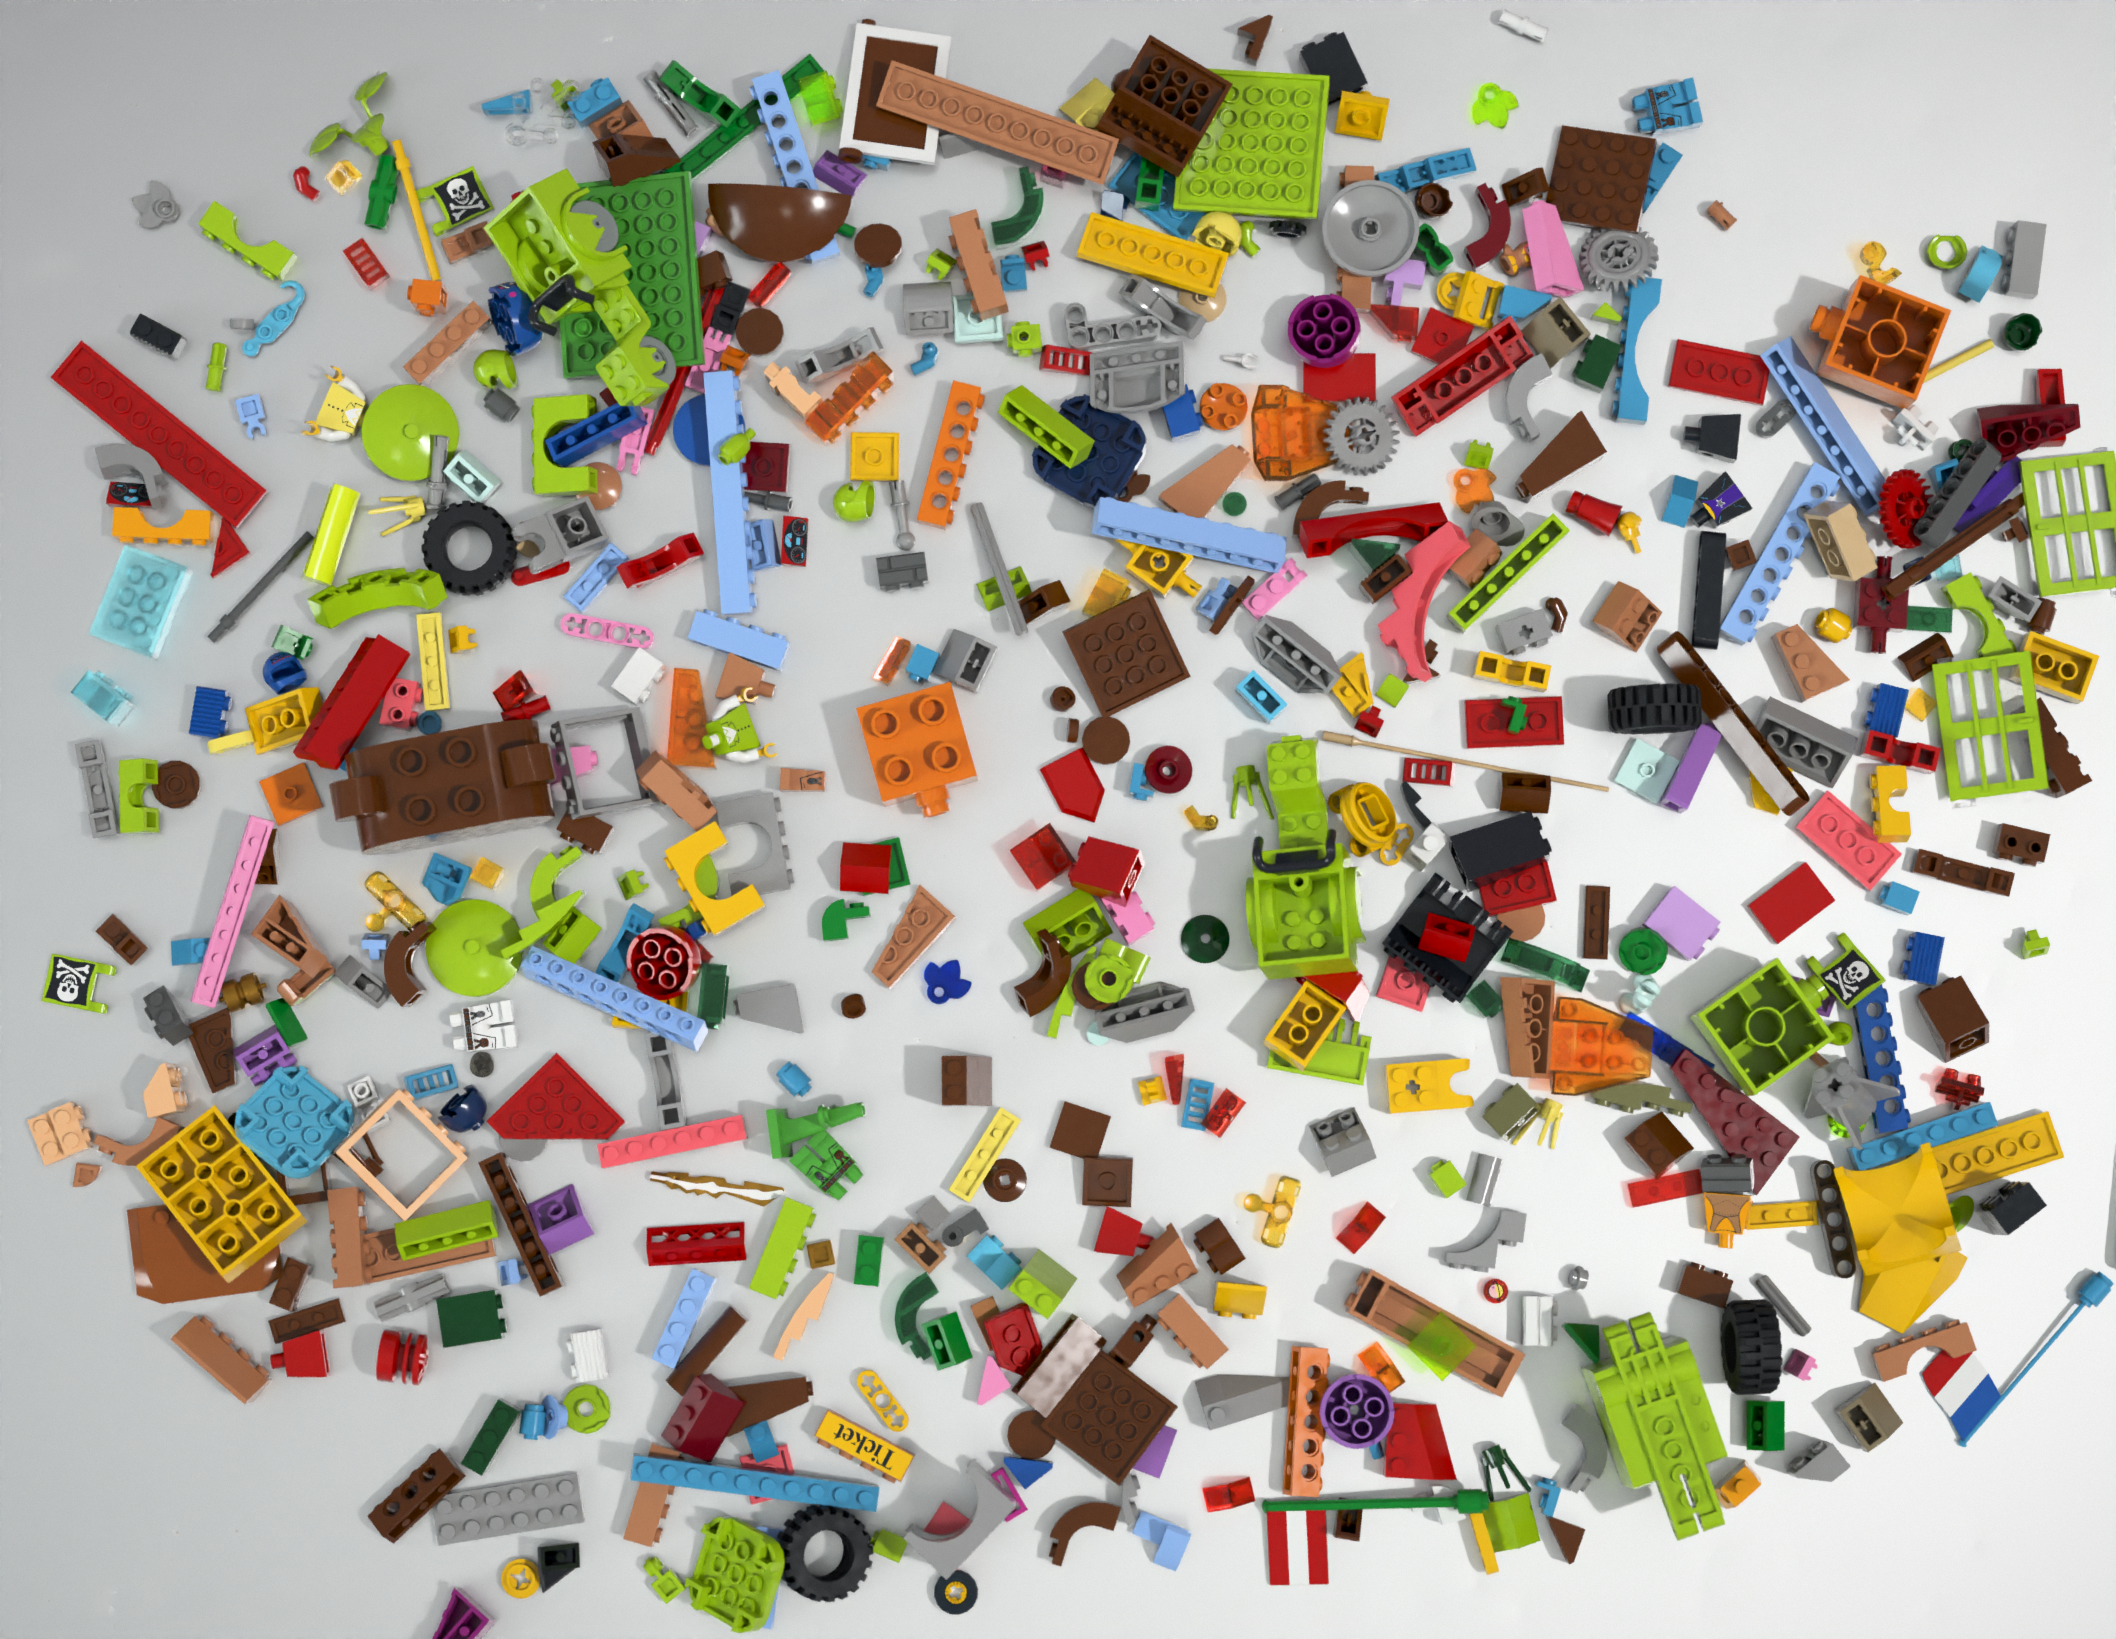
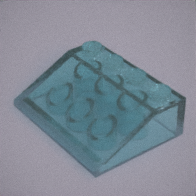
M125 545L89 635L157 660L193 571L168 559Z

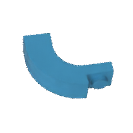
M633 903L628 910L617 937L600 961L595 973L619 983L627 972L626 958L631 942L636 936L651 928L654 914Z

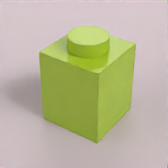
M1441 1159L1430 1167L1432 1172L1428 1175L1445 1199L1467 1185L1450 1160L1444 1163Z
M882 1527L880 1532L875 1530L870 1544L874 1546V1553L899 1563L908 1542L903 1538V1535Z

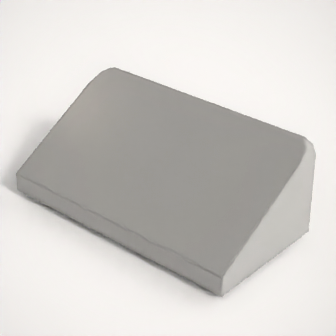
M953 133L939 137V144L944 159L989 147L988 145Z

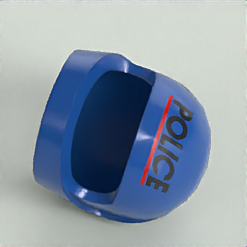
M288 652L274 653L266 660L263 666L265 682L278 695L293 690L308 679L306 669H303L299 660Z

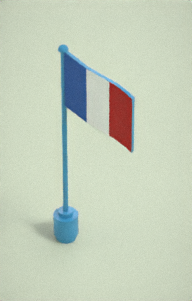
M2100 1271L2096 1275L2092 1274L2078 1291L2081 1295L2078 1298L2081 1304L2001 1396L1989 1373L1973 1352L1951 1358L1942 1350L1922 1372L1924 1382L1930 1393L1955 1426L1961 1438L1959 1440L1961 1447L1968 1446L1966 1443L2079 1312L2085 1306L2090 1308L2093 1305L2097 1308L2112 1291L2111 1287L2114 1283Z

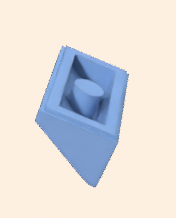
M761 519L751 522V535H748V545L753 547V559L750 560L754 572L782 566L773 520Z

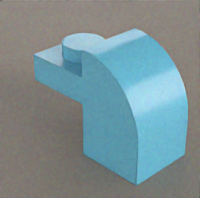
M1982 245L1958 292L1980 303L2002 265L2003 256L1995 250L1988 249Z

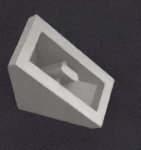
M2002 576L1998 578L1987 596L2003 613L2026 622L2031 621L2042 603L2041 600Z

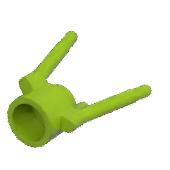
M1245 765L1237 767L1236 775H1233L1231 818H1236L1239 783L1240 787H1246L1249 806H1253L1251 786H1254L1256 783L1269 819L1273 820L1274 816L1260 781L1259 772H1255V766Z

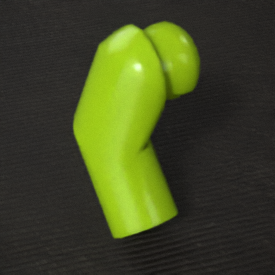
M1247 220L1240 223L1242 231L1240 246L1250 256L1254 257L1261 248L1251 240L1254 225L1251 221Z

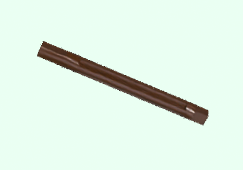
M2023 492L2013 499H2007L1882 586V590L1888 599H1895L2016 515L2019 509L2025 505Z

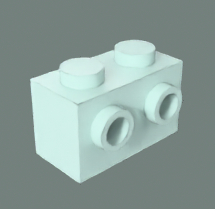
M467 450L458 453L443 471L454 484L460 486L468 497L476 502L482 503L486 501L502 483L499 478Z

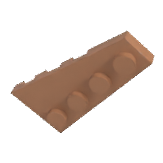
M919 885L913 900L907 906L902 920L896 926L891 940L885 946L872 973L891 989L956 917L926 889Z

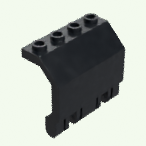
M1435 872L1382 942L1385 946L1383 951L1394 959L1398 956L1404 960L1403 966L1412 973L1420 972L1424 976L1422 980L1432 988H1435L1436 985L1444 991L1442 995L1450 1002L1458 1001L1461 1003L1473 983L1511 936L1513 930L1504 925L1492 940V936L1499 929L1502 922L1500 920L1495 921L1489 932L1485 935L1478 929L1489 917L1490 913L1485 910L1473 925L1476 927L1465 963L1418 949L1428 913L1472 925V922L1483 909V907L1466 895L1455 910H1452L1463 895V892L1460 890L1453 895L1448 905L1444 904L1439 899L1447 892L1451 883L1446 880L1434 896V891L1444 879Z

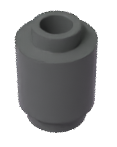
M499 388L495 391L491 389L483 399L486 402L484 408L501 421L505 420L510 423L520 410L517 402Z

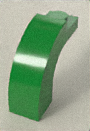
M675 60L671 61L658 78L686 105L721 127L727 128L741 110L724 94L717 93L701 83Z

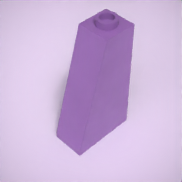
M1705 722V724H1701L1699 729H1695L1659 802L1660 804L1680 814L1688 809L1722 736L1715 725Z

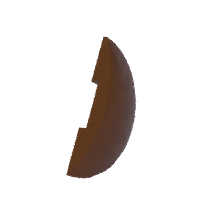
M708 184V199L711 213L714 215L723 235L731 244L743 250L745 254L769 262L796 261L823 249L834 239V235L839 228L844 225L852 201V195L812 189L757 184Z

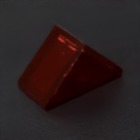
M522 670L517 671L492 692L504 712L519 706L521 702L537 695Z
M1367 1201L1336 1239L1355 1254L1374 1234L1386 1217Z
M1250 1476L1202 1488L1208 1513L1232 1509L1256 1501Z

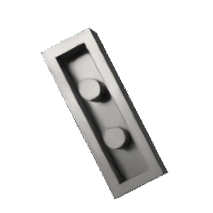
M2018 220L2013 227L2010 226L2008 241H2011L2010 250L2006 251L2004 261L2008 268L2007 274L2004 273L2001 284V287L2005 288L2004 296L2034 299L2038 295L2047 224Z

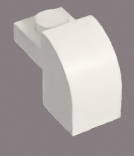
M1435 1484L1430 1485L1432 1495L1428 1496V1492H1424L1413 1497H1453V1494L1456 1493L1444 1485ZM1453 1507L1436 1508L1442 1525L1466 1519L1465 1514H1459L1458 1509ZM1411 1508V1511L1414 1513L1428 1508Z

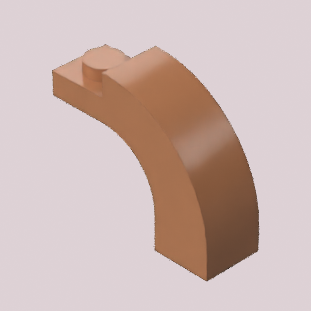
M158 1117L150 1135L137 1145L129 1146L101 1134H97L94 1144L100 1146L98 1150L112 1156L113 1152H115L112 1160L113 1163L137 1166L185 1127Z

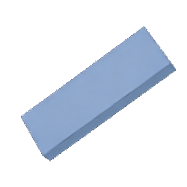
M610 542L563 597L583 613L618 573L616 567L621 563L627 562L630 558Z

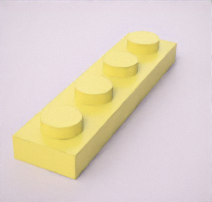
M442 613L418 614L416 618L425 711L450 709Z
M1000 1107L949 1188V1191L970 1203L1021 1122V1119Z

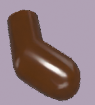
M1557 597L1548 598L1545 604L1546 609L1552 611L1555 616L1551 630L1563 633L1568 611L1561 599Z

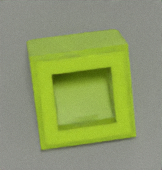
M1604 302L1590 319L1617 326L1622 317L1610 305Z
M1389 673L1375 695L1396 708L1410 686Z

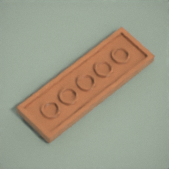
M395 1228L365 1234V1240H369L371 1254L367 1255L368 1265H372L373 1279L369 1280L370 1283L496 1256L493 1239L403 1261L396 1245Z

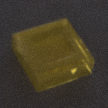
M1917 688L1906 702L1905 710L1923 722L1936 706L1937 701L1920 688Z

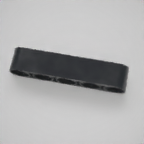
M1701 531L1692 629L1693 648L1717 650L1726 550V533Z

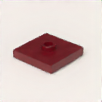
M750 442V450L746 454V463H742L743 473L746 472L748 478V487H744V490L788 493L791 444Z

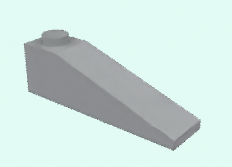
M1216 1375L1195 1382L1209 1430L1288 1406L1290 1377Z

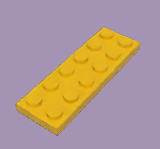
M1091 212L1077 251V257L1215 298L1229 253Z
M2048 1111L1932 1147L1946 1195L2064 1158Z

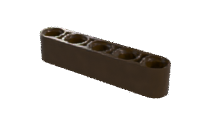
M1818 1160L1811 1165L1810 1176L1815 1200L1817 1201L1831 1273L1835 1277L1847 1279L1854 1275L1856 1264L1840 1188L1833 1170L1835 1167L1830 1161ZM1821 1164L1828 1168V1174L1825 1178H1821L1817 1173V1168ZM1826 1188L1831 1189L1833 1192V1199L1830 1202H1826L1822 1197V1193ZM1832 1212L1838 1216V1223L1835 1226L1829 1225L1827 1221L1828 1215ZM1837 1236L1843 1240V1247L1840 1250H1835L1832 1245L1833 1239ZM1844 1260L1848 1264V1271L1842 1275L1838 1272L1837 1266L1840 1261Z

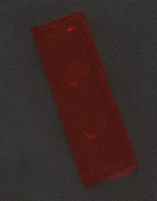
M1699 1169L1662 1176L1658 1180L1652 1178L1627 1184L1632 1208L1704 1193L1702 1191V1179Z

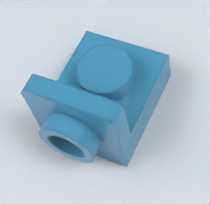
M1019 255L1005 256V259L1000 260L1003 292L1027 291L1024 258H1019Z
M1134 763L1129 794L1134 795L1133 799L1148 801V797L1153 798L1154 791L1140 789V785L1145 786L1146 775L1145 771H1143L1144 765Z
M1543 1477L1542 1481L1536 1480L1535 1482L1536 1486L1548 1489L1547 1494H1542L1539 1507L1542 1508V1514L1553 1517L1561 1488L1556 1486L1557 1481Z

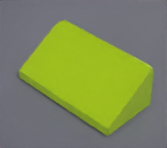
M1021 566L1007 571L1017 600L1032 593ZM995 577L976 584L987 611L1005 605Z

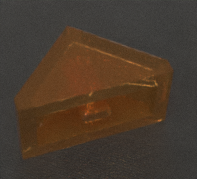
M1375 1342L1357 1355L1370 1375L1382 1383L1389 1393L1406 1382L1378 1342Z

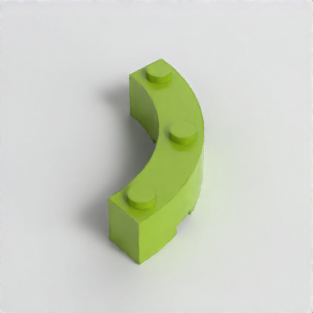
M394 568L347 579V584L337 588L331 585L307 600L316 623L332 629L347 619L371 610L385 609L391 606H416L430 610L437 607L448 597L439 573L424 569L406 572L405 568Z

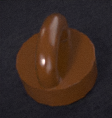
M851 994L841 1001V1009L845 1017L854 1019L865 1013V1001L861 994Z

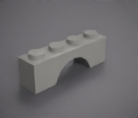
M652 1032L646 1033L644 1036L654 1078L661 1131L687 1126L673 1041Z

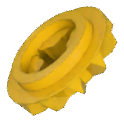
M1449 273L1438 283L1436 291L1438 300L1446 309L1455 310L1458 298L1455 295L1452 297L1447 296L1452 291L1451 284L1456 289L1461 288L1464 278L1463 273Z
M516 1559L508 1563L501 1576L504 1590L510 1596L519 1599L533 1595L540 1586L537 1565L527 1559ZM524 1569H526L525 1577L529 1581H531V1583L523 1582L519 1586V1588H517L518 1579H516L515 1576H512V1574L520 1575L521 1572H523Z

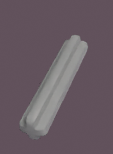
M1767 1275L1761 1276L1756 1281V1284L1800 1336L1804 1337L1812 1330L1810 1325Z

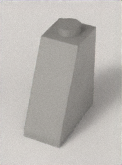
M795 984L736 994L737 1000L733 1001L735 1015L740 1014L741 1019L795 1033H804Z

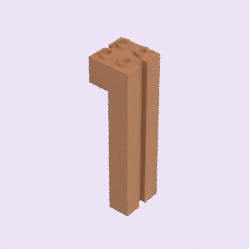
M1368 1268L1367 1272L1362 1271L1356 1281V1284L1359 1285L1356 1293L1350 1292L1344 1303L1347 1307L1345 1312L1492 1393L1503 1397L1526 1354Z

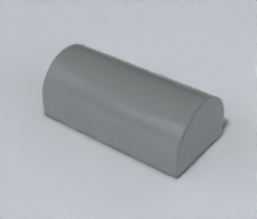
M1479 1153L1466 1198L1467 1201L1490 1207L1503 1163L1502 1159Z

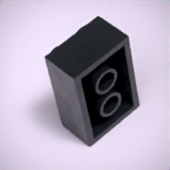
M2008 1181L1998 1188L1999 1194L1993 1197L1988 1196L1978 1204L1980 1208L1975 1212L1993 1235H2010L2045 1208L2047 1204L2030 1182Z

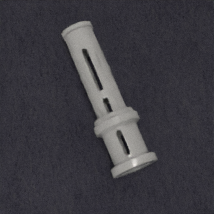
M434 435L430 480L426 483L428 500L424 507L446 510L447 505L444 504L445 490L448 489V485L445 482L446 474L443 471L447 467L449 436Z

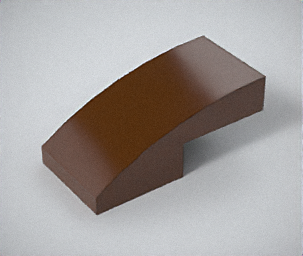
M114 913L95 931L131 966L148 949Z

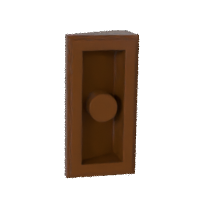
M1935 633L1898 656V660L1911 681L1914 682L1931 672L1933 664L1945 663L1954 656L1946 639L1939 633Z

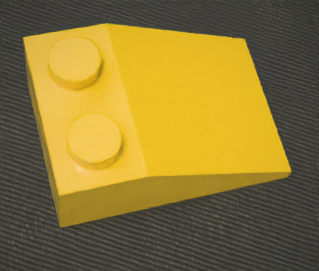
M318 687L299 688L245 708L249 727L255 742L256 755L298 744L323 705Z
M1215 1281L1213 1311H1218L1217 1316L1232 1317V1313H1242V1318L1257 1319V1315H1263L1267 1286Z

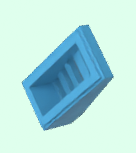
M530 89L483 103L482 110L485 115L533 113L532 93Z
M452 1064L404 1078L406 1090L415 1098L413 1101L459 1088ZM442 1072H446L449 1085L445 1086ZM433 1075L437 1076L439 1088L435 1087ZM426 1077L430 1088L428 1091H426L423 1078ZM416 1080L420 1090V1093L417 1094L413 1084V1081Z
M1190 1078L1181 1127L1201 1131L1206 1130L1214 1083ZM1194 1087L1208 1089V1092L1203 1094L1193 1092ZM1192 1097L1206 1099V1102L1203 1104L1191 1100ZM1190 1106L1202 1108L1204 1113L1189 1111ZM1188 1116L1202 1118L1203 1121L1198 1123L1187 1120Z

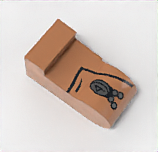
M781 768L780 791L824 792L826 772Z

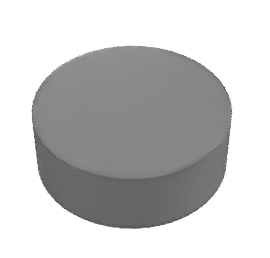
M233 318L230 319V328L253 330L254 320Z

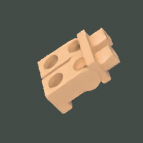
M771 362L763 371L766 375L765 378L769 381L772 392L777 397L781 394L782 399L807 423L824 407L822 398L815 391L811 395L806 393L786 366L781 369L774 362Z

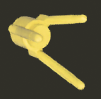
M416 495L408 497H380L379 500L381 502H403L404 505L368 511L372 515L405 510L406 517L411 516V518L381 532V536L393 533L411 523L421 521L420 516L426 515L423 497H416Z
M1545 1098L1543 1104L1538 1103L1542 1109L1523 1126L1512 1141V1144L1516 1145L1538 1115L1542 1113L1540 1118L1544 1119L1545 1123L1537 1145H1542L1550 1123H1554L1550 1148L1555 1149L1560 1121L1564 1114L1561 1112L1563 1105L1548 1098Z

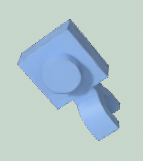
M1222 577L1214 592L1208 590L1196 607V610L1200 614L1216 621L1229 602L1226 597H1232L1237 588L1231 585L1229 580Z

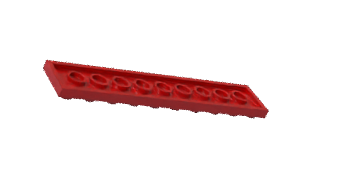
M82 340L51 376L55 382L134 446L148 452L155 458L160 467L237 529L268 493L266 489Z

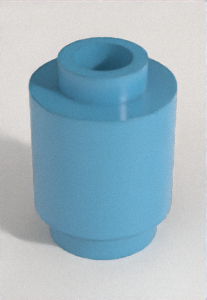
M790 1061L776 1074L779 1082L794 1097L798 1095L803 1097L812 1088L810 1085L812 1080L796 1064L793 1065Z
M525 1404L524 1410L521 1412L519 1433L524 1434V1439L538 1440L539 1435L544 1436L546 1412H544L543 1405Z

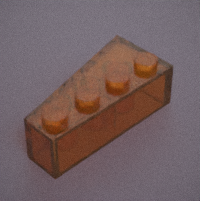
M874 351L867 356L870 361L865 366L858 365L853 370L850 376L851 381L849 383L846 381L841 383L832 394L834 398L832 400L827 398L805 421L806 427L825 446L838 441L842 436L841 431L846 426L852 427L859 420L860 417L858 415L864 409L868 411L877 402L875 398L881 392L886 394L894 386L893 370Z
M674 668L667 760L677 768L717 771L714 749H706L702 742L703 737L708 735L705 726L709 719L701 673L697 669Z

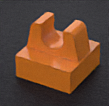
M728 346L720 358V362H722L721 371H726L730 365L735 368L736 376H739L747 365L751 354Z

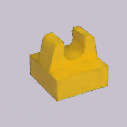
M467 625L448 630L451 654L462 653L477 647V643H470L468 641V635L475 634V629L467 628Z
M1161 1076L1138 1082L1144 1106L1167 1100Z

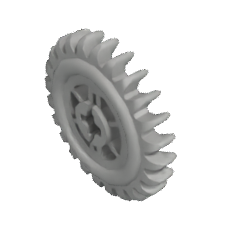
M1639 227L1638 234L1600 229V233L1594 231L1592 233L1593 238L1588 237L1585 240L1586 244L1581 247L1582 253L1579 255L1581 261L1580 268L1583 270V276H1588L1590 284L1596 279L1597 289L1600 288L1602 283H1604L1606 292H1608L1611 285H1614L1616 293H1618L1620 285H1623L1627 292L1628 283H1631L1637 289V279L1645 284L1646 278L1644 274L1652 277L1651 268L1657 269L1656 262L1659 260V255L1657 254L1658 247L1654 245L1655 239L1649 237V232H1642L1641 227ZM1634 250L1636 251V257L1630 256L1629 254H1631ZM1601 256H1604L1607 259L1602 261Z
M1355 397L1353 404L1350 399H1346L1345 407L1342 404H1337L1338 412L1330 411L1333 420H1325L1326 424L1330 426V428L1323 429V432L1328 434V437L1324 438L1323 442L1329 443L1325 451L1333 452L1330 460L1338 459L1336 466L1339 468L1344 464V471L1346 473L1352 468L1355 476L1359 474L1360 470L1364 476H1367L1369 474L1368 469L1373 474H1376L1378 472L1376 466L1380 469H1385L1386 465L1383 461H1393L1388 454L1397 453V450L1392 445H1397L1400 441L1393 439V436L1399 434L1400 431L1392 430V427L1398 422H1389V418L1393 415L1392 412L1383 414L1386 405L1377 409L1378 400H1374L1369 405V397H1365L1362 403H1360L1359 397ZM1361 419L1360 425L1357 427L1349 424L1353 420ZM1366 421H1368L1370 424H1372L1373 427H1371L1370 425L1366 424ZM1346 428L1350 430L1349 437L1347 438L1344 436ZM1374 431V433L1366 435L1363 439L1359 438L1348 443V440L1358 437L1361 433ZM1377 435L1376 444L1374 445L1373 441L1375 440V436ZM1353 445L1357 447V452H1353L1348 446ZM1369 446L1372 448L1370 452L1361 454L1363 447Z

